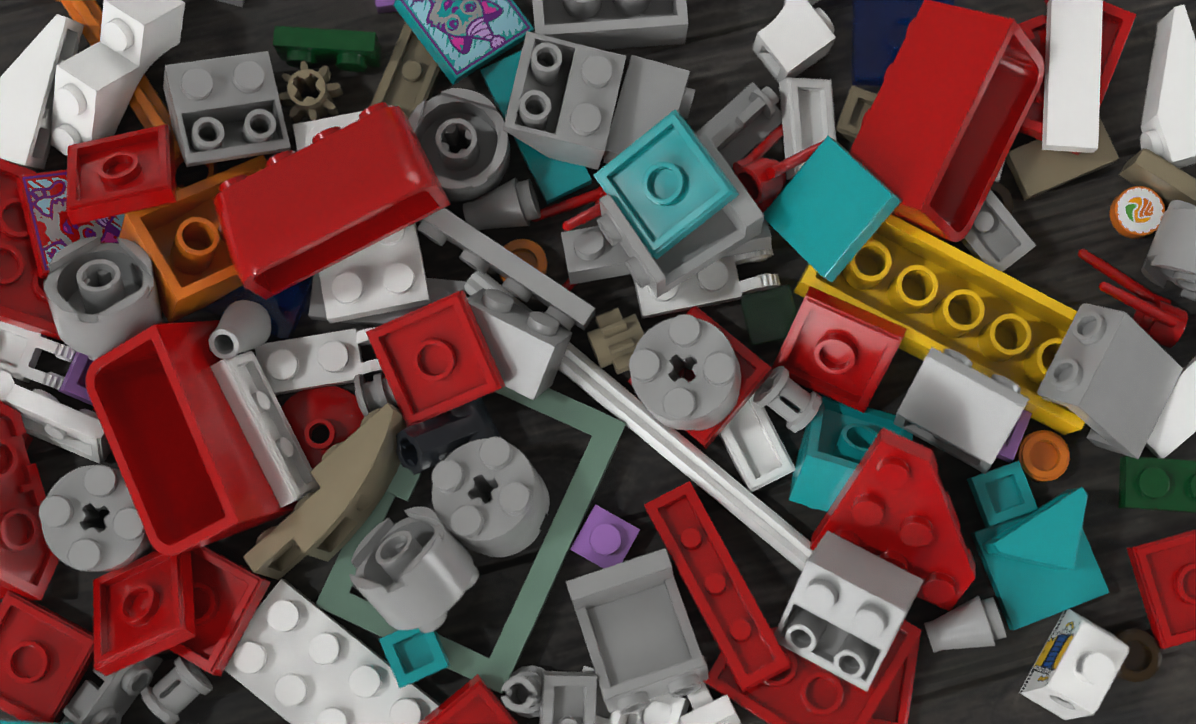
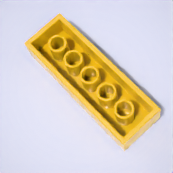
M892 214L887 217L833 282L823 278L808 263L793 291L797 295L804 298L809 286L906 328L903 340L898 348L922 361L925 360L931 347L941 352L945 348L957 351L971 360L973 363L972 369L991 378L992 374H997L1016 383L1021 388L1019 394L1029 398L1024 410L1032 413L1030 418L1062 435L1082 430L1085 422L1068 407L1044 400L1037 394V390L1077 313L1076 310Z

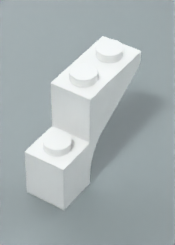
M104 0L100 41L56 65L50 145L68 156L69 145L114 136L134 91L145 72L161 55L180 44L185 9L184 1Z
M784 0V7L778 16L756 35L752 49L778 83L787 77H797L830 52L836 39L833 34L834 26L822 9H813L812 5L819 0Z

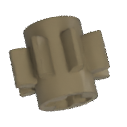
M303 61L300 65L301 70L295 72L292 76L283 73L282 77L287 84L288 92L279 94V99L282 106L294 105L290 110L289 116L295 124L300 122L303 117L313 121L325 117L328 113L333 116L339 114L333 104V98L342 95L343 91L339 83L327 84L331 78V72L326 65L316 72L309 69L306 62ZM318 90L319 96L316 99L307 96L303 100L301 95L305 91L314 93Z
M615 308L595 316L598 328L587 332V336L600 368L613 364L618 375L629 370L630 357L644 333L635 314L622 319L619 308Z

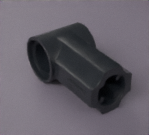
M482 397L444 412L437 417L401 430L396 434V454L402 466L408 468L416 475L436 467L439 462L445 460L454 450L468 442L500 437Z

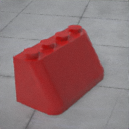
M932 0L923 1L916 17L911 20L907 28L906 38L894 62L889 65L885 72L884 82L871 108L863 116L861 129L849 151L852 156L902 200L892 211V215L930 234L952 242H959L966 237L1041 87L1044 77L1043 57L1012 18Z
M385 102L374 104L359 114V120L343 128L335 126L325 129L313 137V143L295 153L294 151L281 152L266 162V168L250 176L238 175L232 177L219 186L220 193L214 198L213 203L233 265L245 288L264 299H268L451 205L401 107H388Z
M219 320L154 324L94 360L86 374L88 395L151 545L159 553L167 556L194 550L277 519L293 511L297 504V501L282 508L280 507L210 367L223 360L214 355L209 347L210 335L216 330L220 322Z

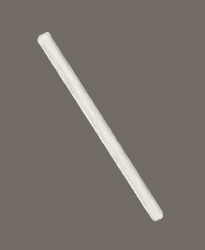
M478 271L474 272L464 286L466 293L470 296L483 288L502 291L513 298L514 304L533 312L487 273L483 275ZM569 342L559 366V370L616 418L625 422L628 428L799 570L803 571L808 558L814 551L810 549L811 542L678 431L656 420L637 397Z

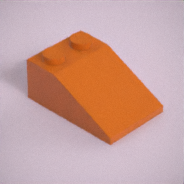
M263 155L177 190V202L125 213L119 238L136 243L150 257L154 271L153 280L155 275L162 311L169 323L209 306L243 286L233 265L213 200L220 193L219 186L226 180L238 175L250 176L266 168L265 164L267 161Z

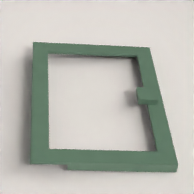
M506 386L494 392L591 435L589 444L490 658L438 634L451 665L447 667L448 669L469 679L478 674L490 689L501 694L503 693L501 691L502 686L509 680L511 674L516 669L616 451L619 438L626 425L621 420L550 388L534 401ZM400 463L385 494L371 515L349 542L342 547L315 606L380 637H385L398 631V629L391 627L369 601L350 593L353 587L350 574L355 576L356 567L351 563V560L361 541L372 529L385 520L395 497L410 501L421 478V473L414 475L411 470L403 467Z

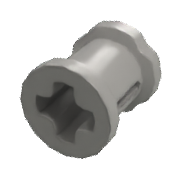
M778 366L773 369L771 375L755 392L753 401L760 407L766 405L787 421L786 427L796 433L805 428L815 417L822 404V397L814 391L808 393L789 378V371L785 367Z
M181 656L174 661L175 668L154 687L146 686L141 691L142 699L148 708L165 724H176L179 721L178 714L200 693L207 695L213 689L209 679L199 667Z

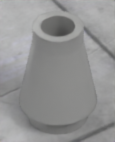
M513 178L477 199L463 203L466 223L478 231L530 226L531 220L541 218L537 195L530 179L519 182L517 178Z
M239 300L231 303L224 311L216 330L210 335L209 347L213 354L221 359H231L239 353L262 346L268 340L271 333V320L267 310L259 303L253 301Z
M979 596L944 615L924 623L933 653L942 650L995 646V640L1006 637L1005 629L993 597L980 600Z

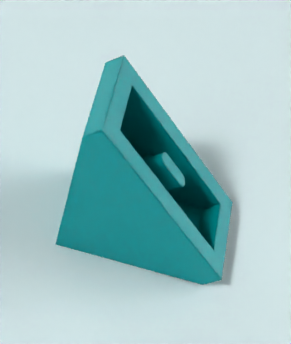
M1082 487L1068 489L982 544L987 554L1057 570H1072L1075 567L1088 495Z

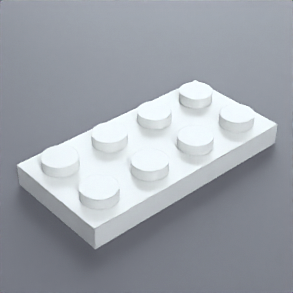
M362 111L293 124L297 151L312 144L313 137L319 132L335 126L343 128L359 120V114ZM416 223L319 272L326 317L329 323L431 303Z
M281 579L256 609L224 669L290 724H418L441 705L415 683L399 688L390 664L323 609L315 606L313 601L285 579Z

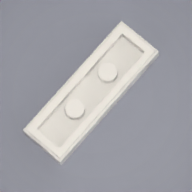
M1049 0L1047 3L1042 150L1094 153L1098 149L1103 0Z
M249 351L235 355L231 359H223L210 366L280 507L282 508L320 489V485L310 473L312 468L254 352Z

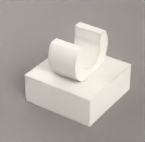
M703 681L700 682L701 688L687 695L694 710L679 717L682 724H742L728 695L713 700L709 689Z

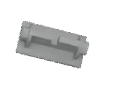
M752 82L695 134L699 137L706 132L727 164L732 168L733 163L744 158L782 123L781 111L775 105L779 102V98L768 86L760 90Z
M153 655L108 676H104L93 669L105 682L99 688L93 681L86 679L68 705L62 710L65 716L61 723L120 724L121 718L138 694L151 683L153 674L163 659Z

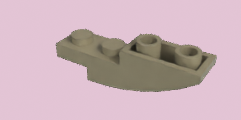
M387 403L382 408L371 411L363 418L359 429L344 442L333 445L324 453L322 461L310 471L321 488L302 497L295 505V511L279 525L264 531L257 538L256 546L243 556L254 573L280 580L305 556L309 555L328 562L349 542L382 499L401 463L396 454V434L407 428V424L400 409Z

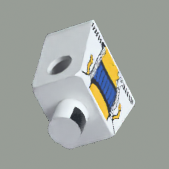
M1071 609L1064 610L1019 693L1064 720L1093 715L1099 708L1124 662L1129 647L1110 632Z

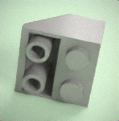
M526 31L503 130L548 158L598 170L607 144L626 56Z
M268 51L165 65L163 89L173 133L187 167L290 151V142Z
M931 347L896 413L893 424L986 474L1028 403L1029 398L1019 394L1021 388L1008 378L997 374H992L991 378L972 369L973 363L961 353L947 348L941 352Z
M827 531L808 558L774 636L783 647L857 687L868 691L924 580Z

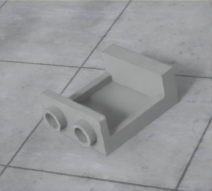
M706 132L698 137L740 195L660 258H652L609 194L599 199L602 217L597 219V223L602 233L612 246L618 243L621 244L630 259L625 261V264L631 276L640 288L648 285L657 298L762 232L763 213Z
M1084 303L1079 307L1037 390V394L1044 400L1068 407L1090 426L1091 430L1087 439L1095 446L1139 459L1183 368L1126 312Z
M666 548L566 581L609 713L617 710L623 715L638 712L651 704L649 699L669 692L671 697L685 696L701 688L700 682L709 679L707 664L700 652L674 579L672 565Z

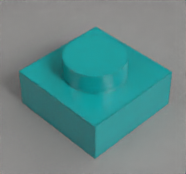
M1020 461L1012 462L987 471L986 474L982 473L967 479L985 527L999 524L1038 509Z
M418 628L398 630L379 639L399 688L406 687L451 666L436 630L429 633H422Z

